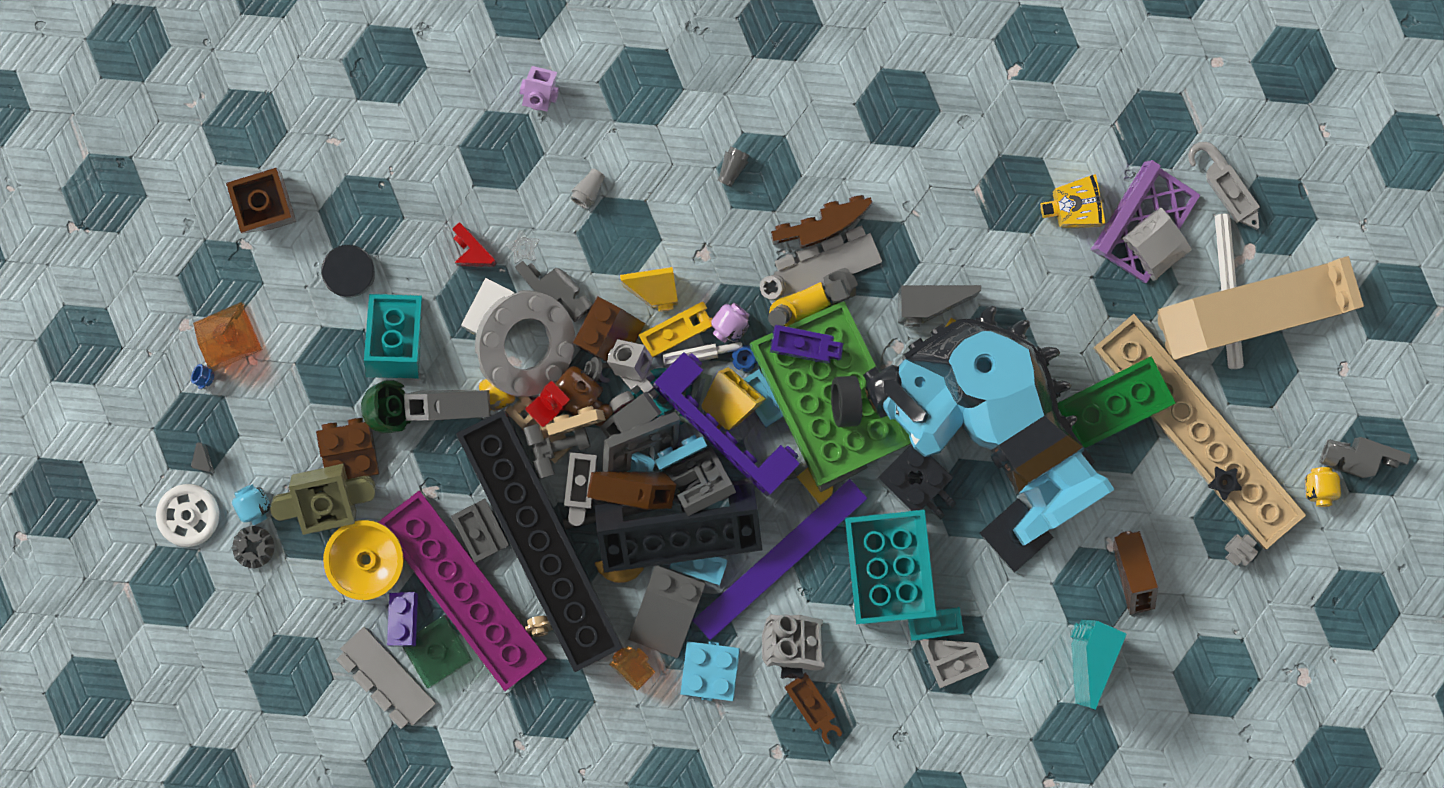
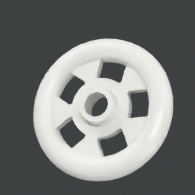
M182 484L173 487L161 498L157 506L156 521L161 534L169 542L181 547H194L207 541L215 532L219 522V508L212 494L203 487L194 484ZM188 494L190 502L179 505L177 497ZM201 500L204 501L208 508L203 513H201L196 505ZM168 508L175 509L174 521L167 520ZM186 510L191 512V518L187 521L183 518V513ZM201 519L207 525L199 533L197 530L194 529V527L200 522ZM178 525L187 529L185 536L175 533Z

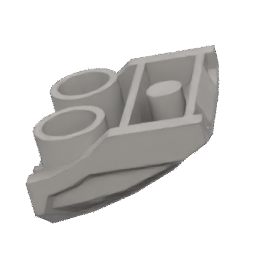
M1162 207L1145 218L1122 238L1125 243L1127 242L1128 248L1138 256L1144 270L1148 274H1152L1150 278L1153 281L1157 280L1168 268L1192 250L1183 234Z
M771 614L766 619L762 633V659L766 666L776 665L808 670H822L824 668L821 649V626L823 625V620L803 615Z

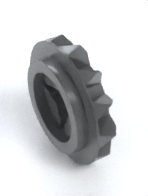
M249 526L241 529L234 536L231 547L234 559L242 566L248 568H259L267 564L272 558L275 548L274 540L270 533L258 526ZM247 538L254 543L262 541L256 548L259 557L253 552L244 553L246 548L249 547Z

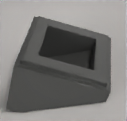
M196 443L191 467L214 473L206 444Z

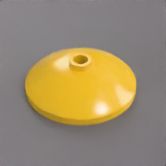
M358 520L355 521V524L342 526L334 532L325 547L323 563L329 582L338 592L352 599L370 600L384 595L397 583L402 573L404 557L401 544L390 529L375 521ZM365 554L371 558V562L368 565L362 561V557Z

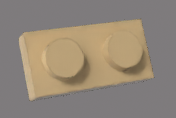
M590 406L578 410L579 415L570 418L569 414L553 418L554 423L546 425L550 436H560L575 429L606 421L603 410H597Z

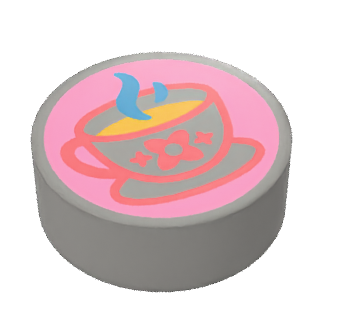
M629 391L616 396L609 402L613 409V414L619 412L635 400V398Z

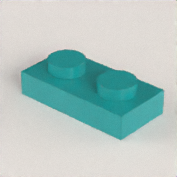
M960 607L936 610V617L907 619L910 641L964 634Z

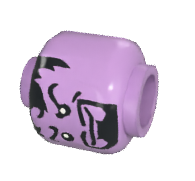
M736 303L732 305L724 304L711 321L715 329L713 334L724 343L727 340L732 342L739 341L750 327L748 319L750 315Z

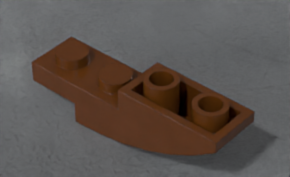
M858 195L849 198L848 203L839 204V201L826 203L823 205L824 208L819 211L820 220L816 221V217H810L801 220L800 225L791 226L790 223H784L775 226V230L771 231L772 243L775 245L798 239L801 249L819 244L838 235L854 224L871 207L872 199L871 197L865 198L864 195Z

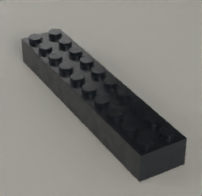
M502 410L456 433L574 673L624 648L540 479H538L537 473L507 413Z

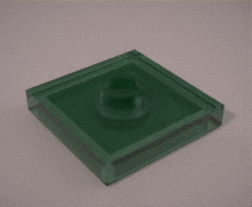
M443 615L417 632L416 646L403 647L427 689H430L473 661L447 615Z

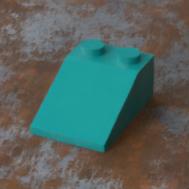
M369 294L364 351L366 377L419 379L422 295Z

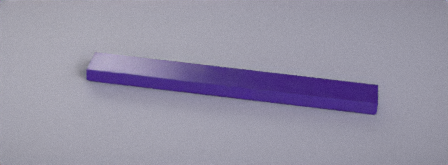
M849 479L693 619V622L711 640L868 498Z

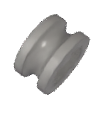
M767 276L760 283V291L765 298L775 299L785 293L786 283L781 276ZM776 282L777 285L775 287H778V291L770 292L768 289L771 287H768V283Z

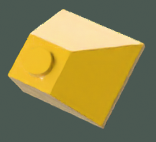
M673 267L620 275L622 286L651 308H658V312L673 310V305H678Z

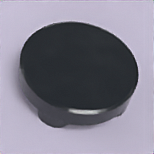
M341 245L332 249L326 255L322 263L321 274L325 285L330 291L340 297L351 298L363 294L373 284L375 267L371 257L362 248L355 245Z

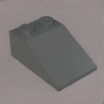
M901 285L898 290V323H904V327H920V324L975 298L981 292V285Z
M656 565L628 640L678 658L705 583Z

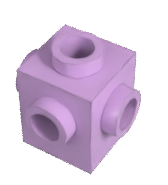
M532 66L527 78L523 79L521 83L520 94L524 95L522 106L548 112L551 102L556 103L559 88L555 87L557 72Z

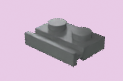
M486 498L451 515L475 563L510 546Z

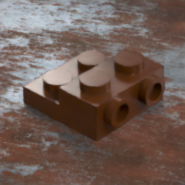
M363 418L347 420L348 425L338 427L337 422L321 425L322 430L316 431L320 457H322L324 468L344 464L348 479L380 474L373 432L363 421Z

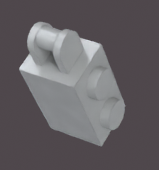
M570 453L564 506L570 507L568 518L569 522L574 526L583 525L586 518V510L593 507V499L588 498L587 493L591 472H597V455Z

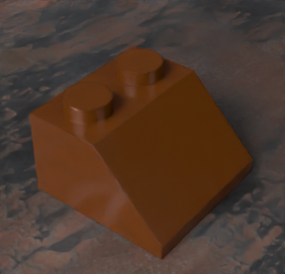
M597 296L573 344L607 362L609 352L614 348L617 339L636 343L645 323L620 307Z

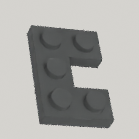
M676 412L661 415L653 421L643 425H636L631 430L621 434H614L604 440L602 472L630 471L632 454L649 448V454L653 460L659 458V452L669 447L676 450L680 427V418Z
M712 446L664 469L667 476L676 484V489L685 487L699 478L700 484L677 495L688 516L704 510L718 501H723L736 493Z

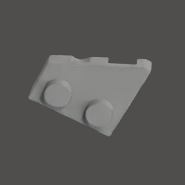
M920 640L939 688L989 668L979 643Z

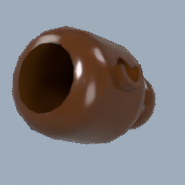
M572 366L568 368L555 383L570 399L564 410L572 417L579 415L578 410L590 406L597 410H603L605 420L612 415L613 409L607 403H602L598 399L603 392V388L579 367ZM602 421L594 425L601 427L606 421Z

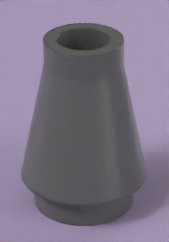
M730 146L728 152L725 151L720 176L717 181L732 187L734 181L749 163L747 161L749 155Z

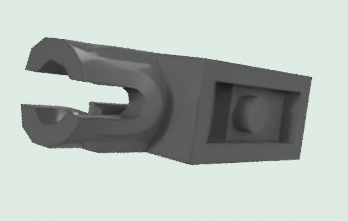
M521 261L515 266L516 270L533 291L541 292L556 299L566 309L574 322L581 319L591 310L593 304L586 296L575 299L576 295L580 292V288L567 272L554 268L539 280L538 277L541 274L532 263L527 266L524 261Z
M1363 437L1354 438L1352 447L1350 446L1351 443L1330 439L1324 445L1319 462L1330 467L1336 466L1339 462L1340 471L1365 478L1376 475L1381 459H1383L1384 465L1398 468L1399 465L1408 464L1411 454Z

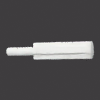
M741 342L717 347L716 344L666 354L663 353V362L667 369L683 352L687 355L692 353L700 361L718 358V354L736 351L743 348Z

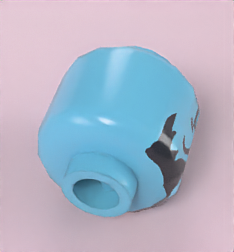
M251 484L234 493L235 498L232 500V505L241 522L247 523L251 521L253 525H256L267 519L266 513L270 511L271 504L261 487H254Z

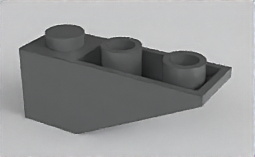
M420 390L404 394L406 420H444L491 416L489 390Z

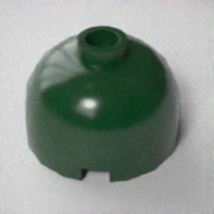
M386 380L373 385L366 391L361 402V413L365 423L371 429L382 434L403 431L406 429V425L411 423L412 420H406L404 394L406 393L402 389L405 388L402 383L395 380Z

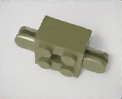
M344 464L293 474L289 484L290 492L273 497L270 507L271 514L278 521L298 517L303 535L355 524L357 513L355 505L372 501L375 496L376 484L370 476L348 479Z

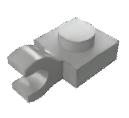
M649 369L643 381L620 376L634 394L642 390L643 393L647 392L652 400L659 396L650 384L655 377Z

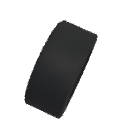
M856 376L835 377L832 381L831 405L837 427H853L861 423L862 394L860 383Z

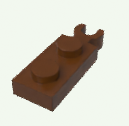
M805 672L803 679L796 678L784 686V688L813 732L821 728L823 741L826 744H830L827 733L830 730H834L840 737L842 732L838 726L830 723V720L835 718V715Z

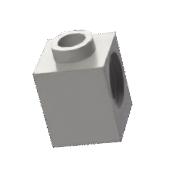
M617 339L614 348L609 352L607 363L615 375L643 381L653 358L645 345Z

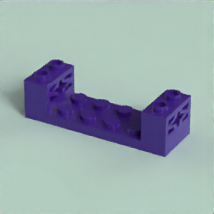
M683 352L654 382V389L766 497L769 496L800 464L796 460L799 457L798 454L789 446L784 448L780 445L757 467L755 465L757 460L747 450L742 453L735 446L738 441L730 433L726 432L723 434L717 428L719 423L709 413L704 416L697 409L700 405L689 394L686 397L682 395L703 372V369L700 368L702 362L694 354L690 353L687 355Z

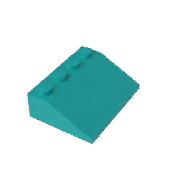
M925 510L845 518L856 625L936 617Z
M1081 620L1079 624L1075 623L1070 637L1073 638L1071 647L1076 704L1096 710L1127 633L1096 620Z

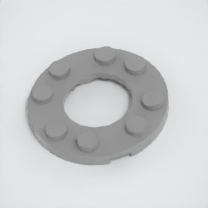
M522 290L508 297L504 296L488 309L477 330L475 353L478 354L481 366L479 367L480 371L491 385L510 395L522 397L539 394L550 381L556 383L568 369L575 348L573 344L575 339L574 326L566 309L551 296L531 290ZM536 319L546 328V334L549 338L547 353L542 361L534 367L527 369L515 368L508 362L504 352L506 335L511 327L520 320Z

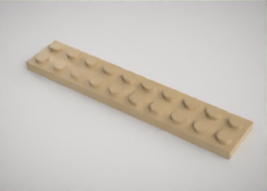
M1135 314L1131 315L1093 347L1094 351L1114 374L1150 356L1153 357L1176 404L1151 415V418L1208 484L1215 479V467H1219L1224 471H1229L1233 468L1238 469L1236 478L1237 482L1242 486L1241 491H1231L1227 499L1222 500L1219 491L1213 490L1264 550L1268 549L1306 516ZM1223 480L1224 485L1227 484V480Z

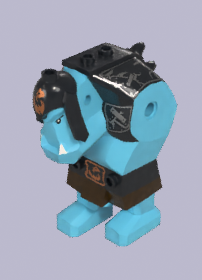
M989 306L975 320L959 319L947 327L943 323L930 332L932 336L925 341L922 338L914 341L908 346L910 350L903 354V362L899 366L892 364L880 371L877 367H874L863 374L866 379L865 392L876 414L880 418L888 416L890 420L895 419L909 434L914 449L924 457L941 453L961 426H963L973 442L990 449L993 453L990 456L998 469L1003 468L1013 485L1016 496L1024 493L1032 505V508L1013 529L1021 544L1026 545L1049 529H1054L1115 489L1106 477L1098 474L1093 469L1092 465L1095 461L1072 432V426L1077 422V417L1075 415L1065 417L1059 414L1057 398L1061 397L1060 393L1070 390L1072 387L1067 381H1056L1055 378H1052L1047 367L1050 365V360L1059 356V349L1055 347H1035L1028 341L1025 336L1026 331L1030 327V321L1028 320L1019 321L1012 328L1004 329L998 327L997 322L994 321L997 308Z

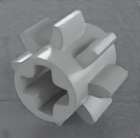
M1236 534L1224 548L1229 552L1225 558L1234 566H1238L1239 563L1246 566L1258 553L1254 548L1257 542L1248 534H1245L1243 538Z

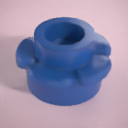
M743 346V348L734 351L732 354L734 358L733 365L738 370L750 371L754 368V364L757 363L750 346ZM743 356L747 357L746 361L742 360Z
M198 364L194 368L191 382L197 385L198 389H203L205 386L208 387L212 384L215 377L214 372H212V366Z

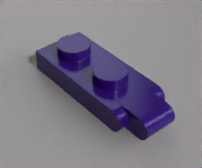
M775 325L770 353L830 363L831 359L841 360L844 344L835 342L834 336Z

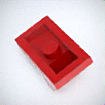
M460 222L452 228L456 234L453 239L463 250L466 247L469 248L455 261L457 266L494 267L497 264L496 260Z
M550 381L543 388L541 394L525 410L541 427H545L554 421L553 418L561 416L570 399L553 381Z

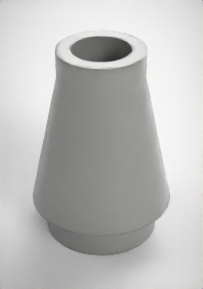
M592 168L589 174L572 189L571 200L585 209H588L590 205H594L605 176L600 171Z

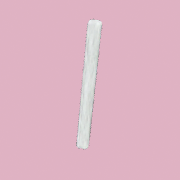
M1218 214L1215 217L1221 291L1236 287L1229 214ZM1241 341L1226 345L1228 368H1242L1243 354Z

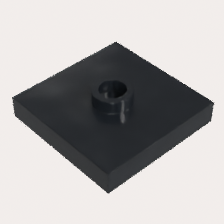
M1019 498L979 532L981 537L1013 573L1054 538L1049 531H1046L1026 545L1021 544L1013 529L1028 513L1029 509Z

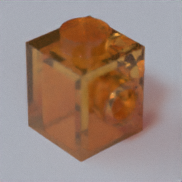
M629 646L618 650L612 658L613 661L609 664L630 687L637 691L656 672L647 663L649 657L640 648L635 650Z

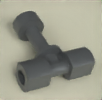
M539 424L523 428L528 445L532 446L536 461L533 462L538 479L555 475L550 460L555 458L554 452L577 445L580 450L591 447L585 427L575 429L574 436L551 442L550 438L544 439Z

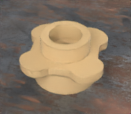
M547 616L530 618L527 620L528 626L525 627V630L530 635H533V637L545 636L548 634V631L553 630Z

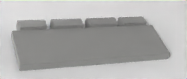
M861 225L844 232L848 241L845 244L839 234L820 242L823 253H819L815 244L796 252L800 261L798 263H795L792 254L776 260L775 264L778 271L774 272V275L781 276L786 283L783 297L807 289L819 282H822L825 286L823 277L839 269L847 268L852 275L881 263L882 260L871 233L866 235Z
M365 627L360 629L340 648L343 653L336 659L338 663L348 673L355 667L360 669L353 676V679L366 692L376 686L377 690L370 697L384 712L392 705L396 708L389 714V717L400 729L408 723L413 726L436 704Z

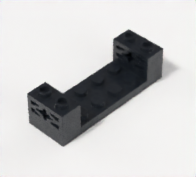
M753 483L733 485L736 493L728 497L729 506L700 510L690 516L685 512L624 521L622 504L607 503L595 505L597 535L604 573L762 551Z

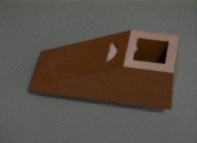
M664 471L591 472L587 497L644 509H672L676 484Z

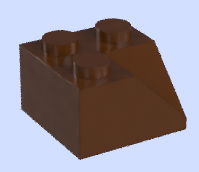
M277 168L226 183L241 234L272 230L296 222L282 172Z

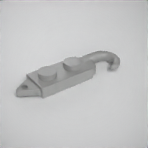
M1198 142L1194 144L1188 154L1191 166L1194 167L1196 165L1195 154L1200 150L1206 151L1214 161L1206 173L1207 182L1236 223L1241 222L1256 230L1259 229L1258 208L1260 206L1232 166L1227 163L1220 151L1212 143Z

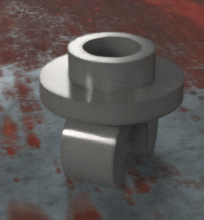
M593 357L586 363L584 372L594 381L605 383L610 381L609 378L602 376L603 368L611 369L608 363L602 362L598 357Z

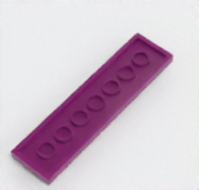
M420 490L378 521V523L386 526L395 534L401 544L403 557L504 691H507L548 659Z

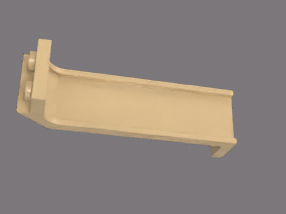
M1346 256L1327 264L1192 298L1158 309L1157 313L1158 325L1163 330L1166 340V352L1176 361L1213 348L1345 314L1364 307L1350 258Z

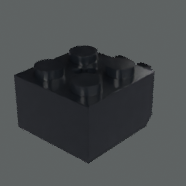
M912 444L876 479L908 511L922 510L926 506L941 520L945 515L931 500L938 495L947 506L953 508L956 505L955 501L943 490L953 477L932 456L924 457L914 449ZM910 472L913 474L919 473L921 483L910 484L908 479L911 477H908V474Z

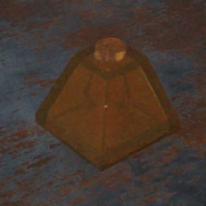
M242 302L193 323L199 348L208 368L213 371L263 350Z

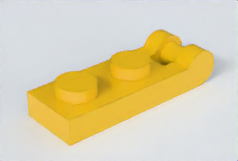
M704 301L639 334L643 345H645L652 358L713 327L711 324L713 318H709L705 311L707 307ZM696 315L700 323L693 326L689 318Z

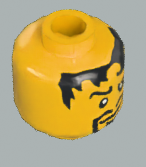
M1330 467L1311 469V473L1305 477L1306 498L1311 502H1316L1317 507L1332 506V501L1341 497L1340 476L1333 472Z

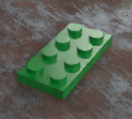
M1152 356L1057 402L1062 416L1075 415L1077 417V422L1072 426V432L1084 448L1176 404Z

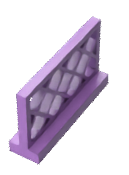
M1153 160L1144 162L1092 246L1091 251L1097 255L1104 256L1143 283H1147L1152 274H1148L1145 271L1143 275L1136 270L1134 259L1138 258V256H1133L1132 251L1127 246V242L1125 243L1127 258L1119 259L1111 254L1116 244L1124 242L1123 239H1119L1122 234L1124 237L1128 234L1127 226L1131 221L1138 220L1140 223L1149 216L1142 215L1140 205L1144 199L1152 198L1154 211L1159 208L1157 197L1169 194L1172 209L1165 212H1173L1175 225L1180 229L1200 194L1161 169L1160 165ZM1158 175L1166 180L1167 192L1156 194L1154 182ZM1183 191L1191 196L1186 206L1177 208L1175 192ZM1129 260L1130 266L1123 261Z

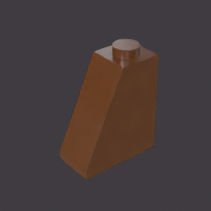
M1140 531L1122 532L1114 537L1113 550L1129 615L1154 610L1156 607L1158 585Z

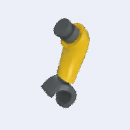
M842 268L823 277L825 287L822 282H819L807 289L776 300L770 307L768 315L770 324L773 327L775 325L786 327L830 306V298L833 304L836 305L856 296V286L858 284L855 276L851 275L847 268Z

